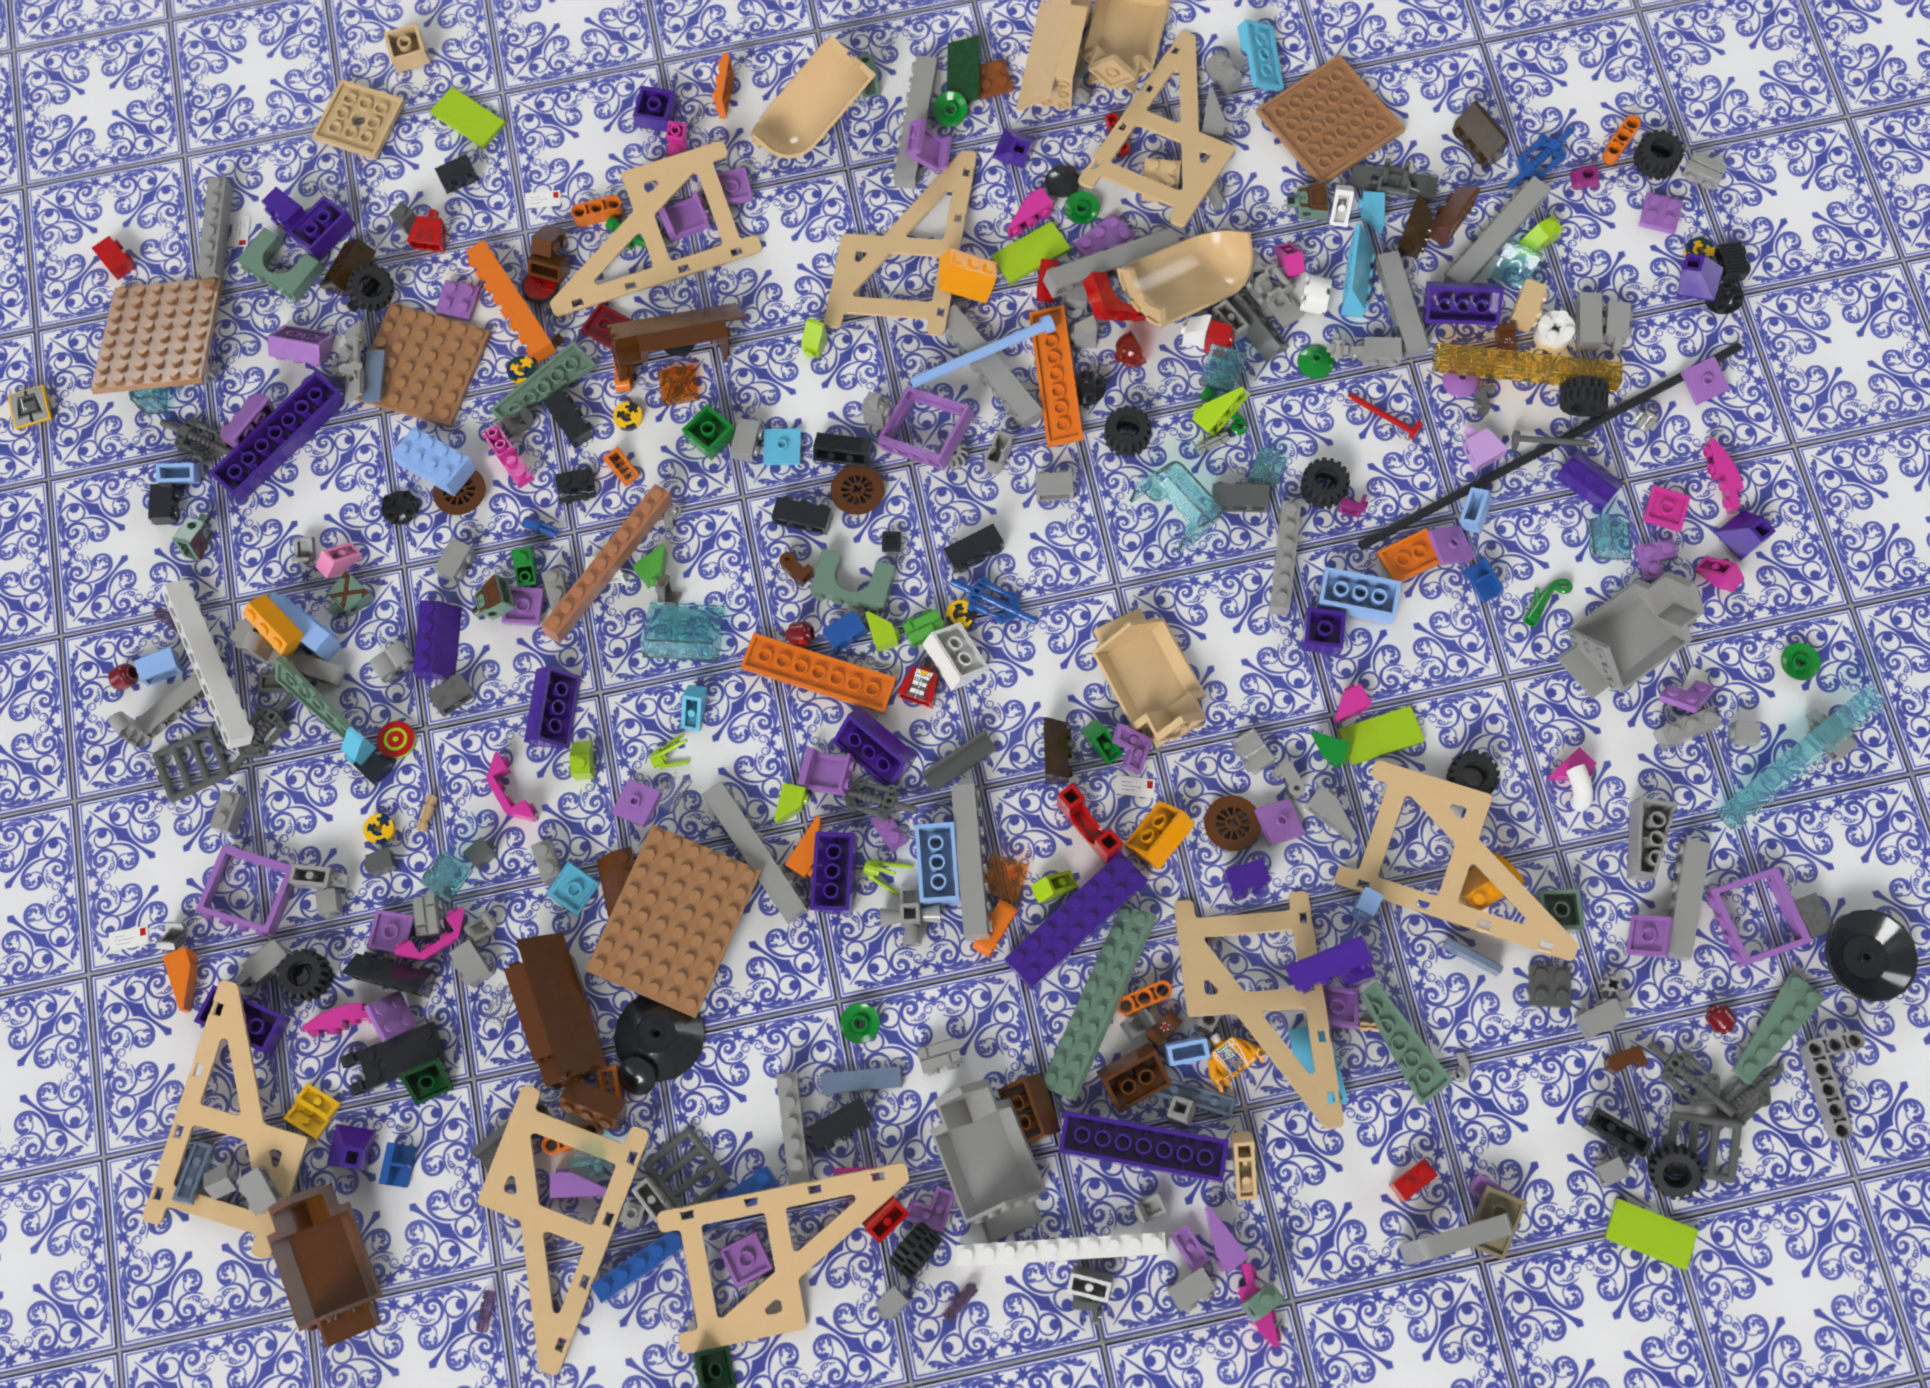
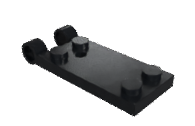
M433 1021L385 1042L340 1057L343 1068L361 1063L366 1080L349 1085L351 1096H358L400 1079L399 1073L436 1057L442 1060H447L436 1023ZM385 1059L386 1064L385 1066L381 1067L379 1065L380 1060Z

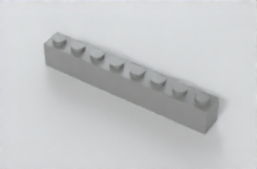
M917 55L916 61L912 62L911 72L913 77L909 78L910 92L906 94V103L908 104L907 107H904L903 118L905 120L904 123L901 122L900 126L902 137L898 138L897 143L899 153H895L894 163L896 164V169H892V179H894L895 187L916 189L920 163L905 155L910 122L922 117L927 120V128L938 71L936 57Z
M1535 176L1530 181L1526 180L1520 188L1521 191L1519 193L1515 192L1509 200L1510 203L1500 209L1499 216L1497 218L1493 217L1488 223L1489 227L1486 230L1482 229L1475 243L1472 241L1467 246V252L1464 255L1461 253L1455 260L1456 264L1453 267L1449 266L1444 273L1445 279L1443 282L1472 283L1548 197L1551 187Z
M1172 227L1161 229L1151 235L1146 234L1142 238L1129 240L1125 244L1114 245L1105 251L1100 250L1093 255L1083 256L1079 260L1068 261L1059 267H1051L1046 271L1043 282L1052 298H1056L1084 288L1083 281L1091 272H1107L1110 279L1118 276L1117 268L1180 242V239Z
M955 304L952 305L948 312L945 333L948 336L949 342L953 346L956 345L959 349V354L962 356L987 345L988 343ZM996 353L969 364L975 373L978 372L984 385H989L996 399L999 398L1003 402L1004 409L1012 413L1017 425H1022L1024 429H1027L1043 417L1042 408Z
M720 782L704 792L702 796L748 865L761 870L758 880L789 925L808 912L805 907L808 903L802 895L798 897L794 891L797 889L792 879H786L784 876L787 873L781 863L776 864L773 859L776 855L770 847L766 849L763 844L765 842L764 837L760 831L757 833L752 827L755 824L749 816H744L742 811L745 809L739 800L736 802L731 796L734 793L729 785L724 786Z
M974 783L951 786L963 933L967 942L991 939L990 932H993L992 920H989L988 913H991L992 909L991 902L987 901L990 887L989 882L985 880V875H988L987 863H984L983 856H986V846L982 844V837H985L984 827L980 825V819H983V811L978 803L981 800V791L976 788Z

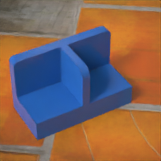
M1486 557L1481 558L1478 564L1465 569L1464 573L1482 604L1499 597L1504 590Z
M852 611L823 628V633L829 640L833 651L837 653L867 635V630L857 613Z
M387 1142L379 1184L408 1188L416 1147Z

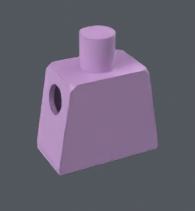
M1471 425L1463 431L1468 439L1465 440L1462 448L1474 473L1505 456L1508 450L1507 446L1488 428L1477 432L1475 427Z

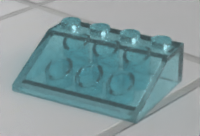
M650 602L640 639L642 658L718 661L725 606L694 604L669 606Z

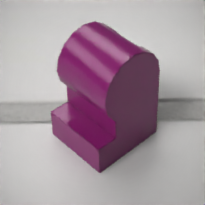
M1596 165L1577 169L1569 174L1572 189L1581 190L1586 187L1591 189L1598 188L1599 176Z

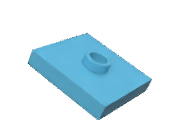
M801 428L764 429L763 464L801 465Z
M567 862L545 895L578 916L600 883L572 863Z

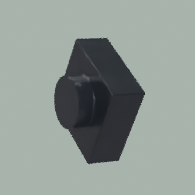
M882 532V552H901V532Z

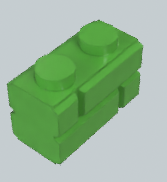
M927 609L922 612L921 616L917 618L910 617L902 624L903 631L912 649L922 645L931 632L946 627L937 609Z

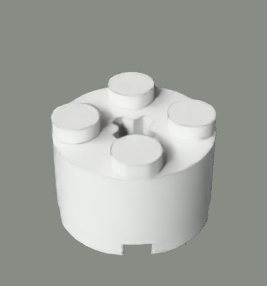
M1306 275L1300 311L1325 315L1332 279Z
M1564 310L1545 313L1540 318L1533 333L1535 345L1540 350L1543 349L1550 354L1562 352L1575 334V323L1568 312Z

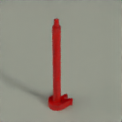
M1350 393L1347 395L1352 398V401L1408 432V438L1414 440L1422 429L1423 422L1419 420L1412 428L1357 395Z

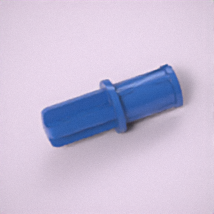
M527 516L522 521L523 528L536 531L538 535L544 534L556 538L559 534L557 527L546 524L543 520L538 521Z

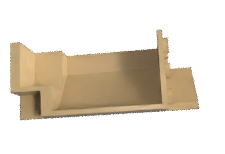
M1044 0L1040 2L1016 110H1023L1035 104L1045 107L1052 106L1060 109H1072L1073 77L1084 26H1089L1091 19V0Z
M1096 0L1080 56L1089 64L1088 70L1090 74L1087 84L1094 85V83L1104 84V88L1118 90V87L1127 89L1129 93L1135 94L1139 76L1153 71L1171 1Z
M1136 609L1093 631L1099 642L1098 648L1092 652L1131 727L1136 731L1146 729L1149 737L1153 739L1152 742L1156 749L1163 746L1170 739L1174 741L1186 735L1191 729H1199L1205 726L1202 721L1207 717L1198 702L1207 695L1164 618L1156 619L1153 617L1146 620L1141 609Z

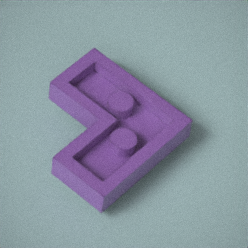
M1673 539L1640 544L1634 547L1643 581L1645 582L1656 581L1664 575L1661 561L1672 560L1678 557Z
M1697 680L1688 690L1668 685L1660 694L1659 701L1696 714L1714 693L1715 686Z
M1121 723L1117 724L1111 742L1127 749L1122 768L1140 775L1153 739Z
M937 1186L930 1206L910 1199L907 1207L909 1215L905 1219L916 1224L924 1222L932 1230L943 1233L955 1199L954 1192Z

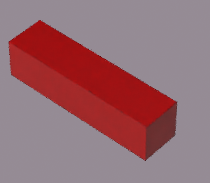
M1116 112L1105 115V124L1109 134L1119 121ZM1127 141L1117 154L1119 158L1129 155L1130 148Z

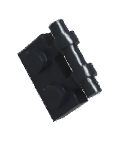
M592 468L555 474L558 493H565L564 496H558L559 504H572L573 501L578 500L589 501V498L596 497L595 490L588 491L589 488L595 487ZM581 490L580 493L572 494V491Z

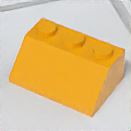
M952 248L948 249L939 257V290L987 303L997 279V262Z
M266 594L248 602L242 613L245 618L282 656L291 658L304 634Z
M1159 800L1123 845L1146 864L1160 869L1195 824L1183 810Z
M1498 853L1494 854L1521 884L1525 882L1510 862ZM1476 866L1468 871L1459 901L1462 905L1483 911L1503 898L1504 895Z

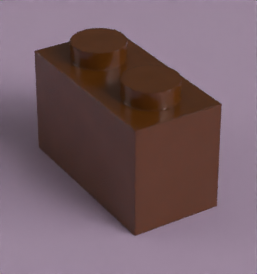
M547 224L531 236V253L548 258L553 257L567 244L566 229Z
M532 254L528 258V275L562 283L570 274V258L555 254L553 257L548 258Z

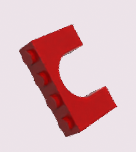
M1091 272L1083 281L1095 320H1118L1119 322L1147 321L1146 316L1142 312H1137L1132 304H1127L1116 296L1107 272Z
M1071 783L1057 794V807L1105 865L1120 851L1122 852L1123 842L1111 828L1105 831L1096 822L1085 805L1084 795L1074 783Z

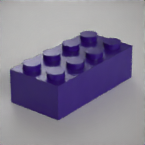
M1426 281L1422 318L1425 323L1498 325L1504 289L1501 284Z
M212 985L194 1022L205 1026L218 986ZM242 997L251 1047L263 1053L273 1055L291 1018ZM218 1003L215 1015H221L224 1004Z

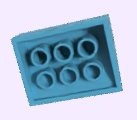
M1356 224L1348 251L1341 315L1358 318L1363 317L1364 311L1368 312L1369 301L1366 298L1367 295H1370L1371 284H1368V281L1372 279L1373 268H1370V265L1374 263L1375 252H1372L1373 244L1361 224Z

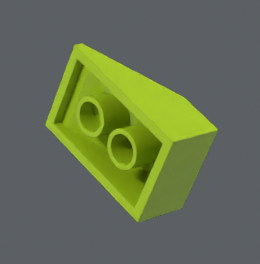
M1243 387L1235 389L1203 404L1202 407H1197L1193 412L1192 420L1206 432L1215 436L1251 393Z

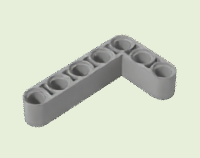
M247 630L240 649L254 659L276 667V658L281 656V654L272 647L263 635ZM297 651L294 652L291 658L285 657L293 661L295 668L303 676L335 687H340L347 669Z
M194 674L138 719L134 720L120 711L114 713L108 719V723L119 737L139 748L150 742L205 698L196 674Z
M1849 1031L1812 1039L1800 1046V1054L1826 1133L1833 1141L1849 1139L1852 1136L1853 1129L1829 1056L1862 1048L1865 1045V1037L1859 1031ZM1850 1036L1855 1040L1854 1046L1849 1042ZM1830 1041L1834 1042L1835 1050L1830 1047ZM1810 1045H1813L1815 1047V1054L1811 1053L1809 1048ZM1817 1065L1822 1068V1075L1817 1072ZM1824 1085L1827 1086L1829 1089L1828 1095H1826L1823 1091ZM1830 1106L1835 1108V1116L1831 1114ZM1837 1126L1842 1129V1136L1837 1133Z
M1508 1213L1435 1235L1399 1244V1248L1405 1265H1410L1515 1233Z

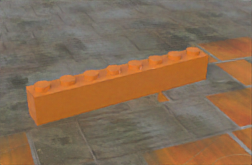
M483 240L467 249L468 263L472 268L476 267L477 270L474 272L480 281H485L483 286L487 292L493 293L494 296L491 298L496 306L501 305L502 309H500V312L505 319H510L508 324L513 332L518 331L519 335H517V338L522 345H527L528 348L525 350L530 358L535 357L539 363L557 352L486 242Z

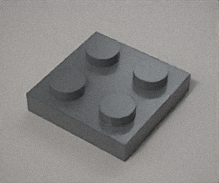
M1529 965V1006L1571 1008V967Z

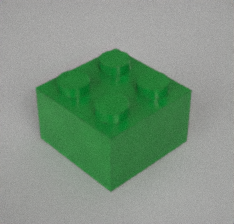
M707 404L682 429V432L687 441L712 461L733 440L735 429L732 424Z

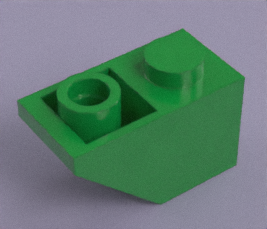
M534 545L512 549L518 587L537 584V561Z

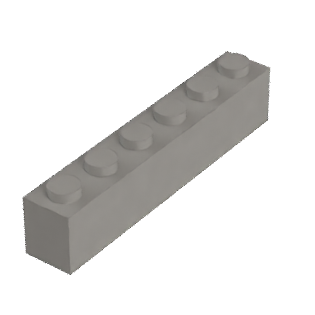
M226 177L208 178L197 273L202 279H220L221 277L223 280L233 196V187Z
M1398 250L1378 254L1374 264L1396 335L1402 338L1403 357L1407 359L1425 355L1428 347H1430V341L1424 333L1425 325L1419 317L1420 310L1418 304H1415L1414 290L1409 286L1410 279L1409 274L1404 270V259L1402 256L1400 257Z
M1282 501L1280 507L1268 614L1288 616L1290 610L1301 512L1300 502Z
M1686 838L1678 845L1677 854H1679V859L1674 866L1676 876L1670 887V891L1673 892L1672 899L1667 904L1668 917L1674 919L1669 958L1684 962L1692 959L1711 843Z
M796 1071L776 1074L789 1185L812 1181L799 1074ZM812 1186L808 1187L809 1194L813 1193Z

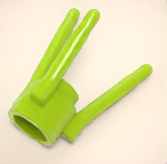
M684 734L679 735L648 754L654 768L660 767L662 770L667 767L689 764V760L665 763V761H668L666 753L688 742V739L679 741L684 737Z
M867 859L863 869V874L868 875L867 879L874 881L893 894L899 895L898 891L877 879L876 876L879 877L881 872L896 875L895 871L883 868V866L911 869L914 866Z

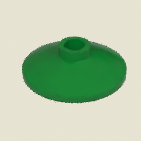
M944 92L934 102V117L943 126L955 127L961 124L967 116V102L958 92ZM951 107L955 109L953 113H949Z
M1088 192L1073 193L1066 199L1064 204L1066 217L1076 224L1092 222L1100 211L1099 201Z
M1309 345L1299 353L1297 364L1299 370L1305 376L1319 379L1327 376L1332 371L1334 358L1330 357V352H1326V347Z
M1791 644L1781 655V666L1784 672L1793 679L1809 680L1820 670V657L1816 650L1807 644ZM1795 661L1800 662L1801 667H1799V666L1795 663Z
M857 1003L849 1006L840 1018L841 1032L852 1043L864 1044L871 1041L877 1035L880 1028V1019L877 1012L867 1004ZM859 1021L864 1022V1026L862 1028L857 1027V1023Z

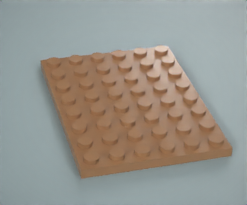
M222 278L192 279L115 287L92 380V393L103 394L203 384L223 287Z
M652 824L585 971L697 1018L759 879L761 870Z

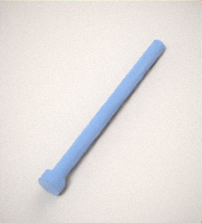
M1047 314L1040 317V322L915 375L910 378V382L913 388H916L1040 333L1050 334L1056 331L1055 324L1051 316Z

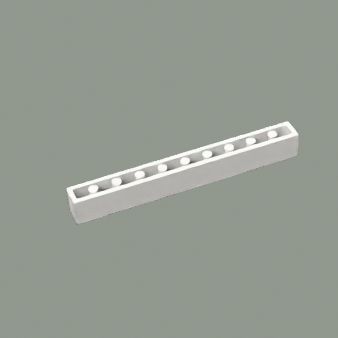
M187 579L165 583L162 592L163 598L227 749L251 744L254 729L252 725L248 724L247 712L245 709H242L240 696L234 691L233 680L227 675V666L225 662L222 663L220 650L218 647H215L213 633L209 632L207 628V619L201 614V606L199 601H196L194 598L193 587L189 586Z
M1165 1232L956 1245L957 1267L1167 1254Z

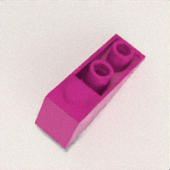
M1042 187L1026 196L1008 227L1009 239L1020 235L1026 228L1033 227L1039 220L1048 218L1052 214L1054 203Z

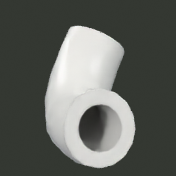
M1585 764L1566 771L1573 791L1570 804L1574 810L1579 812L1587 810L1593 801L1592 782Z

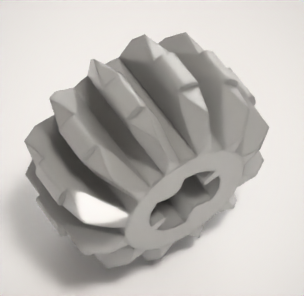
M960 441L954 452L956 454H953L948 463L951 470H953L954 466L960 469V463L965 464V458H968L967 446L962 445V441ZM940 443V445H939V449H940V450L937 451L938 454H939L940 451L942 450L944 444H941V443Z

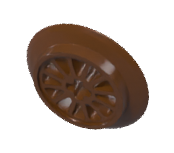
M848 466L834 477L830 489L831 497L834 504L843 512L852 515L865 514L875 509L881 502L884 495V483L881 476L870 467ZM858 488L861 493L858 494L854 489ZM857 499L859 500V505H855Z
M475 470L461 489L464 492H460L455 496L434 486L433 499L440 510L451 515H462L471 512L478 507L484 498L486 491L484 478Z
M1224 796L1217 799L1209 806L1205 814L1204 827L1207 836L1216 846L1224 850L1239 851L1248 848L1256 841L1261 831L1260 823L1254 812L1256 807L1250 801L1240 796ZM1230 808L1233 809L1232 815L1228 811ZM1235 809L1241 811L1237 816H1235ZM1224 810L1227 817L1221 814L1220 812ZM1242 813L1246 815V817L1239 819ZM1217 816L1222 818L1224 821L1216 820ZM1233 819L1238 826L1230 828V824L1227 821L1231 822ZM1248 820V821H1249V825H1248V824H1243V823H1241V822H1244V821ZM1216 824L1224 825L1219 828H1216ZM1242 828H1248L1249 830L1246 832ZM1223 829H1226V831L1223 833V835H1221V834L1218 832V831H1221V830H1223ZM1238 831L1242 833L1244 837L1240 838ZM1227 832H1230L1229 839L1224 838ZM1233 832L1235 833L1237 840H1232Z

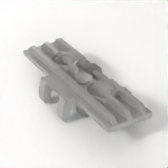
M1253 250V265L1247 280L1246 289L1260 308L1266 306L1284 329L1305 315L1289 295L1296 289L1294 283L1291 284L1279 268L1278 262L1267 266L1257 252ZM1256 272L1262 273L1258 275V277L1254 278L1253 274ZM1272 272L1285 288L1274 287L1269 280ZM1280 299L1284 302V305L1276 306L1274 301Z
M359 320L346 330L345 344L339 348V355L333 354L334 361L343 363L339 366V372L333 371V377L345 380V404L364 394V370L362 368L363 363L361 362L365 333L363 320Z

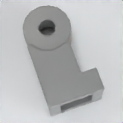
M1291 761L1273 769L1271 774L1275 780L1278 778L1282 780L1287 788L1286 793L1289 798L1299 799L1305 792V784Z
M1221 1015L1201 1016L1194 1028L1210 1037Z

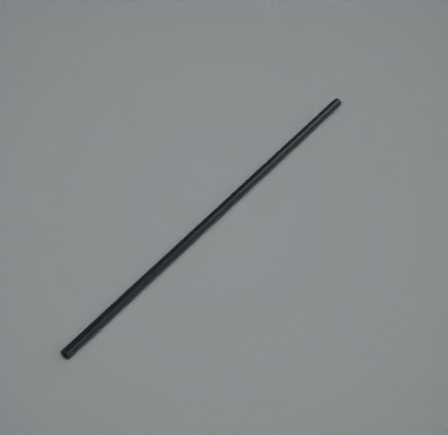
M1737 342L1712 356H1715L1719 363L1741 351L1742 346ZM1678 373L1557 438L1575 439L1684 380L1681 374ZM1545 443L1359 541V548L1364 550L1465 497L1469 494L1471 487L1480 489L1561 445Z

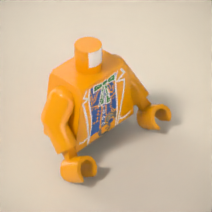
M1218 1033L1208 1039L1215 1048L1210 1053V1058L1207 1061L1208 1072L1211 1079L1218 1085L1219 1092L1221 1093L1224 1092L1222 1086H1228L1230 1089V1081L1257 1060L1256 1057H1258L1261 1063L1265 1062L1262 1056L1267 1055L1262 1047L1260 1048L1252 1042L1241 1038H1234L1233 1036L1224 1042Z

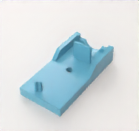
M1245 19L1237 26L1241 50L1247 53L1252 86L1262 88L1264 91L1273 90L1280 92L1284 89L1273 25Z
M1308 1026L1288 1029L1292 1053L1307 1072L1313 1074L1315 1071ZM1318 1032L1319 1042H1326L1325 1032ZM1331 1037L1341 1104H1345L1348 1102ZM1334 1092L1327 1093L1329 1104H1336ZM1304 1103L1305 1110H1310L1308 1106Z

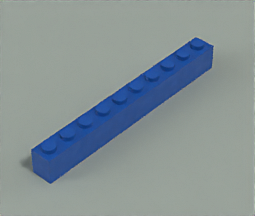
M766 1165L718 1199L776 1188L780 1183L770 1167ZM757 1197L744 1200L746 1206H750L757 1201ZM728 1220L704 1224L702 1226L703 1237ZM674 1230L666 1233L591 1284L600 1302H609L684 1251L681 1232Z

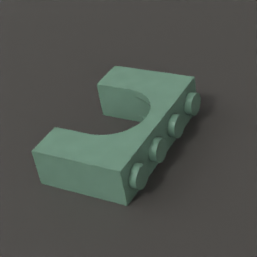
M263 228L237 259L242 265L240 268L247 274H254V277L261 283L264 281L268 283V286L274 291H281L282 295L287 299H294L299 302L324 272V268L319 261L305 253L291 270L281 274L270 272V261L284 244L277 235Z
M822 548L810 588L812 596L821 601L825 599L831 600L838 605L848 604L855 609L865 608L872 613H885L896 574L895 565L877 561L868 586L860 591L850 592L842 589L836 582L842 561L841 553Z

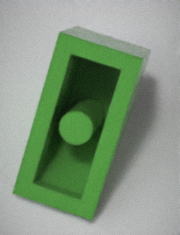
M663 544L632 565L634 571L648 589L654 587L656 582L664 575L668 553Z

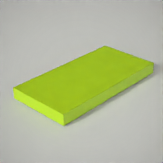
M453 87L430 110L431 115L483 149L487 147L506 125L504 120Z
M1051 221L992 254L991 259L997 262V268L1009 285H1012L1040 269L1041 258L1056 260L1070 252L1071 247Z
M1411 706L1337 730L1341 740L1354 743L1349 758L1351 766L1425 742Z
M1616 1198L1604 1239L1682 1270H1687L1699 1230Z

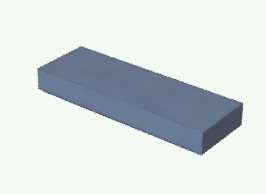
M385 350L366 351L364 394H362L361 398L363 402L382 401L386 362Z
M1448 938L1442 946L1443 949L1495 976H1498L1504 968L1499 963L1451 938Z
M194 1141L172 1198L174 1202L194 1205L203 1182V1174L207 1172L216 1148L214 1144Z

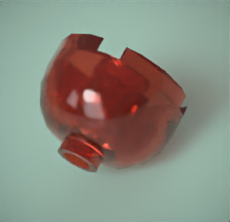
M1131 330L1119 337L1115 345L1116 353H1114L1118 363L1122 362L1128 368H1137L1147 363L1146 358L1142 355L1143 351L1134 334L1132 335Z

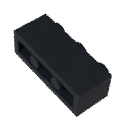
M560 389L543 399L546 408L574 449L593 438L590 432L593 430L587 420H582L583 414L578 406L574 408L572 405L574 401L569 393L565 394Z
M817 432L813 445V461L868 467L872 454V439Z
M784 496L783 498L777 497L771 518L773 524L828 535L833 514L831 508L827 505H814L806 500L795 501L790 497Z
M991 524L944 548V556L954 574L957 572L961 573L975 563H982L990 555L995 556L1001 553L1002 549H1004V541L994 524Z
M860 1097L807 1127L818 1150L824 1149L826 1152L836 1146L835 1142L841 1139L844 1142L853 1137V1132L858 1129L864 1131L871 1127V1122L874 1120L863 1099Z
M1598 1107L1589 1111L1582 1125L1583 1129L1637 1160L1645 1158L1653 1142V1139Z

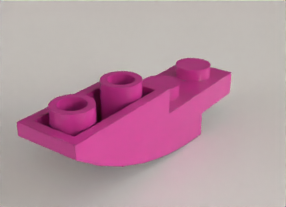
M498 424L482 433L519 489L535 479Z
M1712 438L1703 447V455L1707 458L1708 462L1707 472L1710 474L1712 481L1719 480L1718 488L1722 491V505L1726 508V513L1734 514L1741 507L1738 495L1744 489L1742 479L1729 454Z
M363 1002L352 1003L318 1015L302 1026V1031L309 1033V1036H321L322 1032L338 1035L341 1034V1031L348 1030V1022L349 1025H361V1021H369L370 1024L372 1022L364 1009L367 1004Z
M1250 1262L1240 1265L1245 1286L1237 1288L1241 1302H1244L1260 1289V1287L1256 1288L1254 1279H1257L1255 1267L1251 1266ZM1273 1309L1262 1319L1252 1324L1272 1347H1280L1279 1342L1282 1339L1279 1328L1275 1329L1273 1320H1276V1314Z

